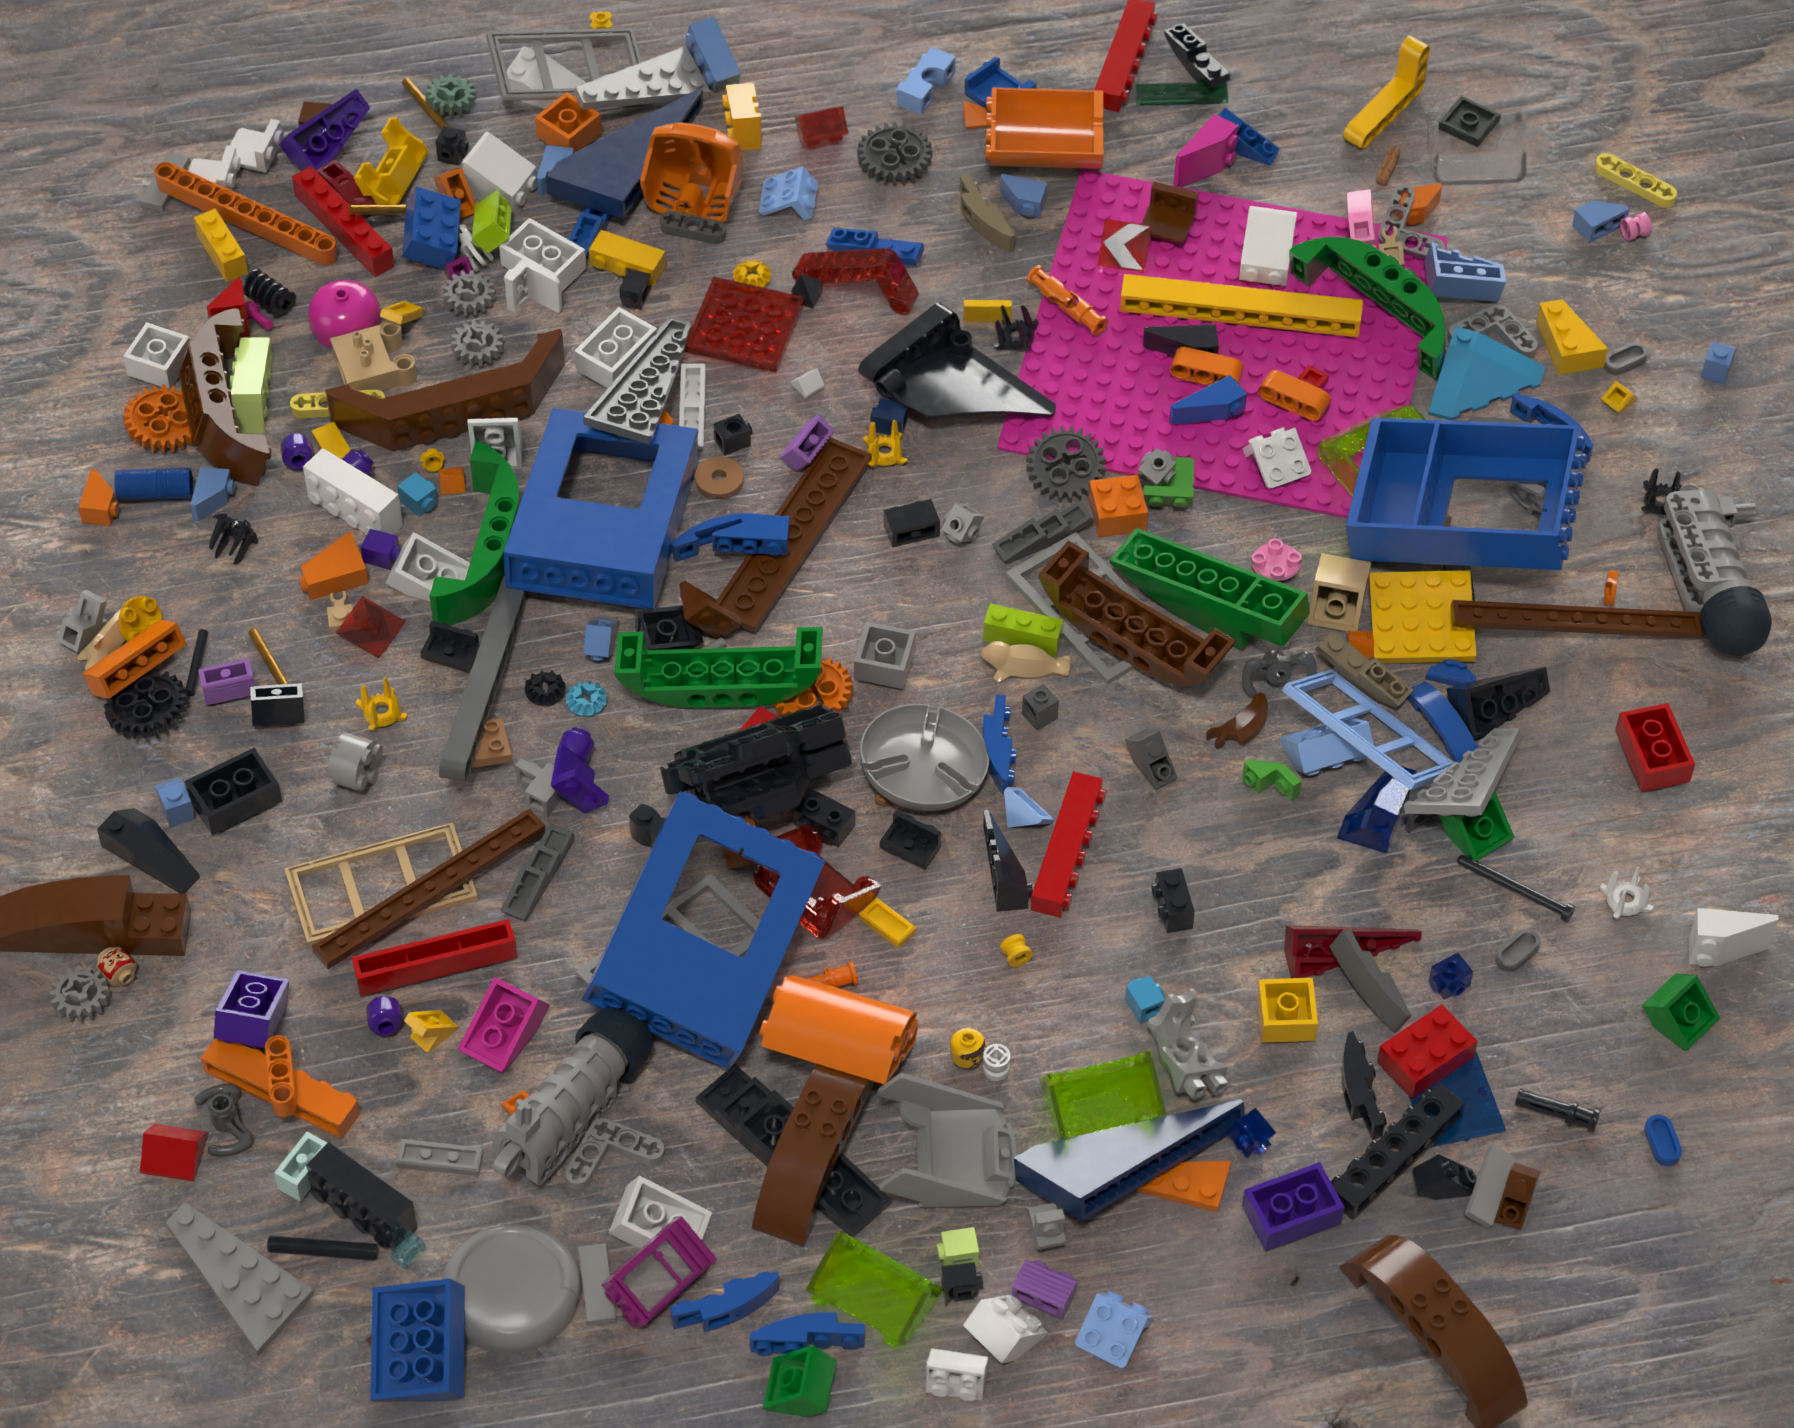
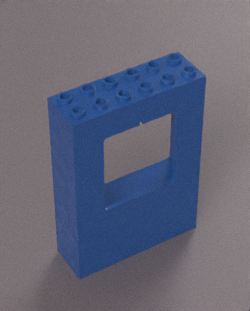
M553 408L504 550L506 588L645 609L655 608L672 552V543L676 539L698 466V429L658 423L652 442L649 445L583 425L585 412ZM579 450L654 461L640 508L632 509L558 498L557 496L572 451Z
M1372 418L1346 523L1351 559L1562 570L1563 561L1568 560L1569 557L1567 541H1572L1573 529L1571 523L1576 521V508H1574V505H1579L1580 491L1578 486L1582 487L1583 472L1581 470L1582 468L1585 469L1587 464V454L1582 453L1585 448V436H1581L1580 426ZM1456 479L1548 483L1538 531L1444 527L1454 481Z
M680 791L664 819L581 1000L599 1009L608 1006L616 1009L624 1008L626 1013L636 1015L639 1020H645L652 1034L728 1070L744 1048L825 860L820 859L814 852L804 851L795 847V844L789 840H781L771 835L764 828H756L748 824L745 819L739 816H731L723 812L716 805H708L700 801L694 794ZM698 836H702L737 854L741 850L743 851L741 856L780 875L743 958L684 931L661 918Z

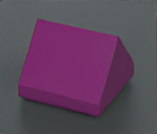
M467 255L445 264V275L449 280H452L453 274L461 276V271L469 274L472 270Z

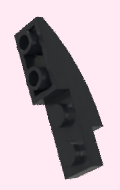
M1184 23L1164 30V35L1173 52L1199 85L1206 83L1211 88L1230 81V72L1207 52L1206 43Z
M1354 1031L1348 1032L1342 1060L1341 1084L1343 1097L1351 1121L1362 1118L1371 1139L1375 1140L1382 1138L1387 1120L1383 1110H1379L1376 1105V1096L1372 1089L1373 1079L1376 1077L1375 1068L1372 1062H1368L1365 1057L1363 1042L1357 1040Z

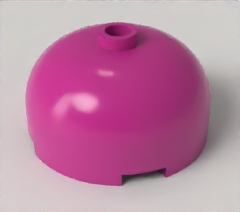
M338 280L321 287L310 301L308 308L310 331L317 337L319 343L331 348L330 338L381 325L379 302L374 293L359 282Z

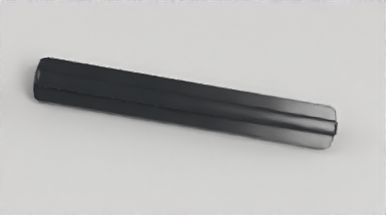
M272 1235L267 1240V1250L273 1253L376 1260L378 1256V1245L374 1243Z

